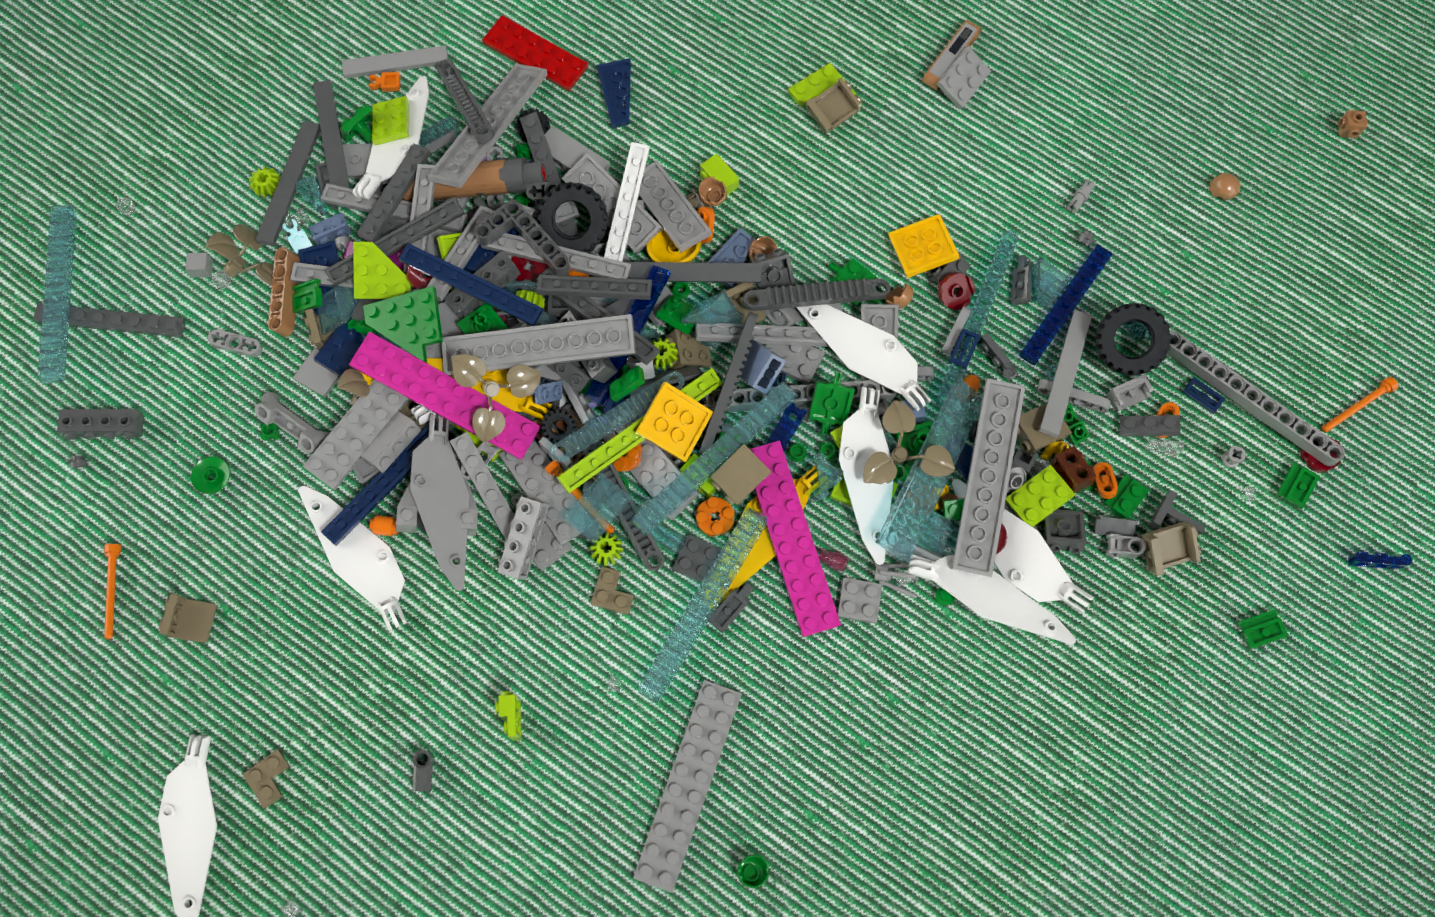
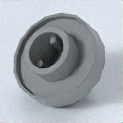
M1013 464L1011 467L1008 493H1013L1024 485L1026 481V472L1019 465Z

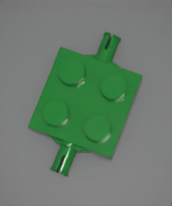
M853 258L842 267H839L834 261L828 266V268L836 273L829 283L833 281L840 282L841 280L844 282L847 280L854 281L855 279L862 280L863 278L866 280L879 279ZM881 299L871 301L875 304H878ZM862 301L850 303H852L855 307H858Z
M835 371L833 382L816 381L808 418L822 423L820 434L828 435L830 425H843V422L848 418L855 389L854 387L840 384L842 372Z

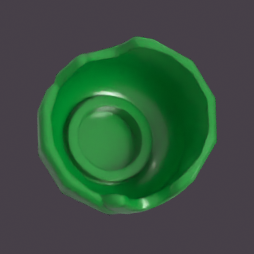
M756 854L744 857L737 868L738 879L741 884L753 889L762 886L769 877V863L763 856Z

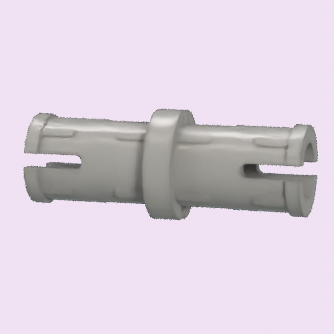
M1085 180L1081 188L1076 190L1074 198L1067 205L1069 211H1072L1074 208L1073 213H1076L1082 203L1087 201L1088 195L1095 187L1093 181L1088 185L1090 180Z

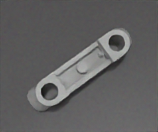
M265 393L261 398V403L255 406V414L266 425L274 423L298 440L297 447L306 453L316 451L330 434V432L317 431L282 406L276 393Z

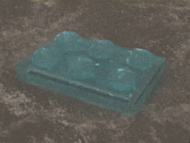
M601 473L564 519L595 544L631 501L632 497Z

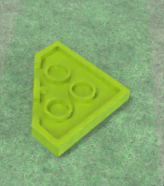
M829 63L788 88V93L798 105L805 106L806 101L811 98L815 99L836 84L842 76Z
M353 242L354 299H389L412 292V286L407 281L406 274L374 242Z

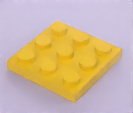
M940 214L888 233L907 278L959 259L957 249Z
M663 382L635 433L682 462H686L713 411L669 383Z

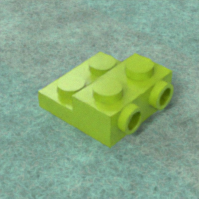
M500 692L499 701L495 702L496 714H499L500 718L506 721L504 722V733L512 741H521V700L513 692Z

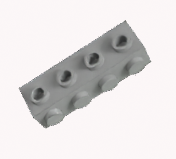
M521 496L516 504V514L510 524L511 530L508 538L505 540V549L502 557L499 559L497 572L515 579L527 580L550 504Z

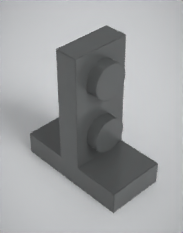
M1172 490L1168 491L1163 496L1147 526L1155 530L1161 525L1163 519L1169 525L1186 521L1196 527L1198 536L1202 534L1206 526L1171 507L1177 493Z

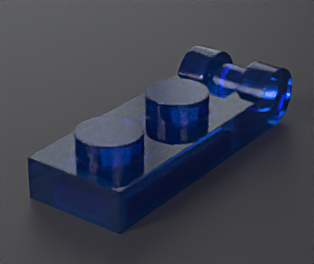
M790 402L766 444L780 441L783 452H785L805 418L807 410L799 409L795 403ZM792 413L797 416L795 421L789 418Z
M1362 551L1356 552L1355 555L1348 558V566L1395 570L1402 569L1412 563V557L1408 554L1392 557L1388 556L1387 553L1369 555L1368 552Z

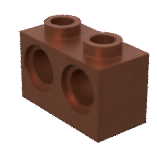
M1075 446L1056 454L1051 464L1074 493L1093 485L1097 476L1094 468L1088 465L1082 452L1078 451Z

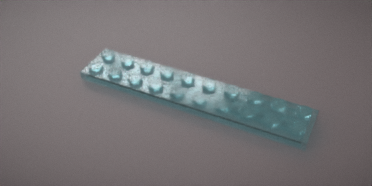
M960 378L955 379L918 455H925L928 447L939 445L948 450L955 466L969 437L970 428L980 414L983 396ZM921 458L915 460L876 540L878 545L903 563H909L910 557L951 475L932 477L925 474L920 468L923 460Z

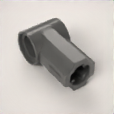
M419 750L413 755L412 759L414 764L412 791H431L435 756L430 751ZM422 754L428 756V762L425 765H421L419 762Z

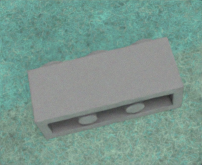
M398 411L360 455L369 465L384 473L418 435L421 429L412 419Z

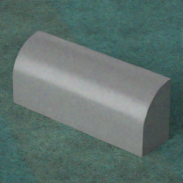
M553 125L545 133L556 168L562 172L567 173L586 153L608 172L610 166L608 160Z

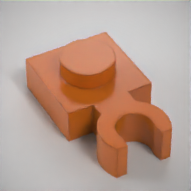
M381 72V77L377 75L369 76L371 82L375 81V83L369 84L371 90H377L381 87L383 92L400 91L401 76L399 72Z

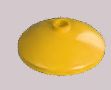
M663 229L647 244V251L653 262L689 263L698 255L701 248L700 241L680 253Z

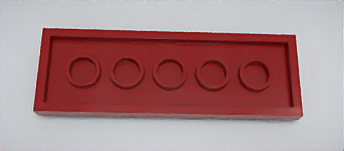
M501 15L482 39L484 45L518 64L546 69L547 76L545 79L570 92L588 68L586 61Z

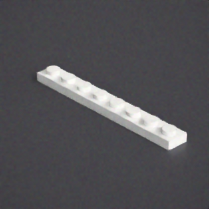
M631 142L604 255L605 258L623 262L650 150L648 145Z

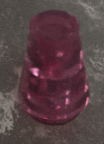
M822 550L819 560L837 572H844L848 565L849 557L845 556L844 553Z

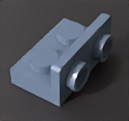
M342 212L309 226L316 245L331 242L337 237L347 236L352 233Z
M540 379L539 385L530 394L535 395V404H544L562 399V380Z

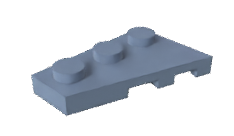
M739 228L707 263H745L749 254V247L754 238ZM724 283L730 289L735 286V283Z

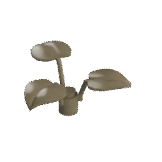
M238 224L234 227V236L239 242L245 244L240 253L238 247L235 246L234 240L225 233L217 232L209 238L205 248L211 249L229 259L223 266V271L228 276L235 277L239 272L244 274L245 271L256 268L255 272L272 287L274 265L264 262L262 265L257 263L244 268L245 261L241 258L248 246L253 250H258L262 246V244H257L255 241L258 234L255 230L243 224Z
M459 354L451 358L453 376L459 385L473 387L477 384L478 380L483 383L482 390L487 395L489 409L478 408L472 419L474 431L483 442H488L498 436L505 427L503 414L498 410H492V397L499 393L500 388L511 387L513 396L523 398L535 391L541 378L540 371L527 365H515L507 373L506 378L509 384H497L492 379L483 380L481 378L486 374L487 367L480 358L469 354Z
M347 369L341 375L337 389L346 390L355 395L351 399L352 405H354L359 397L369 395L370 387L368 382L364 381V377L359 371ZM410 400L400 410L402 414L409 418L413 416L410 411L413 408Z
M893 401L883 415V425L890 433L896 434L900 432L898 443L891 452L890 459L885 452H876L868 458L863 471L864 483L880 485L888 484L896 477V465H901L905 460L923 459L920 468L925 474L932 477L947 476L955 471V466L948 450L939 445L928 447L925 455L908 456L907 450L901 447V442L904 435L903 432H911L914 429L916 423L915 415L906 404Z

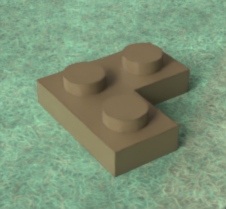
M605 567L601 568L590 604L591 606L629 616L634 595L616 591L621 576L620 571Z
M279 749L242 774L264 809L283 797L282 792L273 779L291 767Z

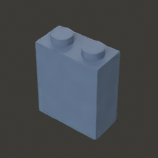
M753 340L740 377L752 387L767 394L786 361L768 347Z

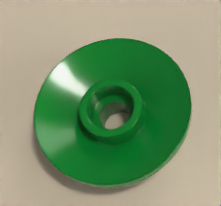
M218 457L201 459L195 464L191 472L192 485L203 494H214L221 491L230 479L228 464ZM212 475H216L213 480H210Z

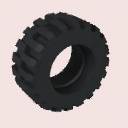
M567 182L557 185L545 194L537 208V223L560 247L589 252L600 243L608 226V212L605 202L602 201L599 193H596L593 188L587 187L582 183ZM568 201H576L586 207L590 215V223L584 233L578 236H568L558 229L555 222V214L561 204Z
M1129 303L1112 309L1103 317L1095 334V347L1100 359L1108 368L1125 375L1145 374L1152 369H1156L1165 360L1166 354L1171 348L1170 340H1172V334L1169 331V323L1165 321V317L1157 312V309L1142 303ZM1131 321L1142 323L1151 334V344L1148 350L1137 357H1127L1117 350L1114 341L1118 328Z

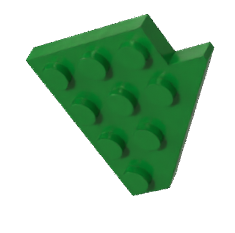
M433 286L363 306L365 323L423 362H427L426 346L443 342L437 292Z

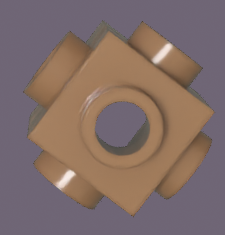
M1348 110L1338 121L1339 137L1358 138L1368 126L1366 112Z

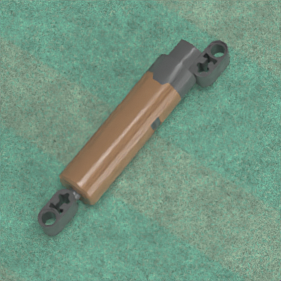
M525 157L488 160L480 162L461 188L436 183L434 200L451 199L453 197H477L479 195L526 193L530 199L541 202L545 194L559 184L552 181L547 182L546 167L542 162L527 163ZM391 178L382 181L374 194L381 195ZM415 180L403 197L405 201L413 202ZM536 189H537V190H539V191H544L545 194H544V193H537L536 196H535V195H533V192H536Z

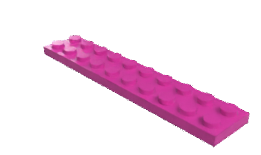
M371 332L368 333L349 363V366L474 435L476 433L473 428L472 419L475 411L478 408L489 409L487 396L471 387L459 385L451 376ZM492 400V410H498L503 414L505 427L498 436L489 440L488 443L522 461L541 426Z
M780 441L750 449L772 472L754 490L802 637L841 626Z

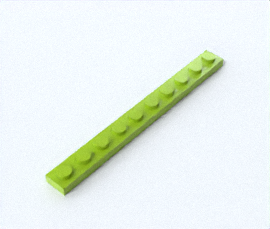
M710 368L680 389V391L698 402L723 383L714 369ZM644 416L556 477L567 494L645 440V438L635 433Z

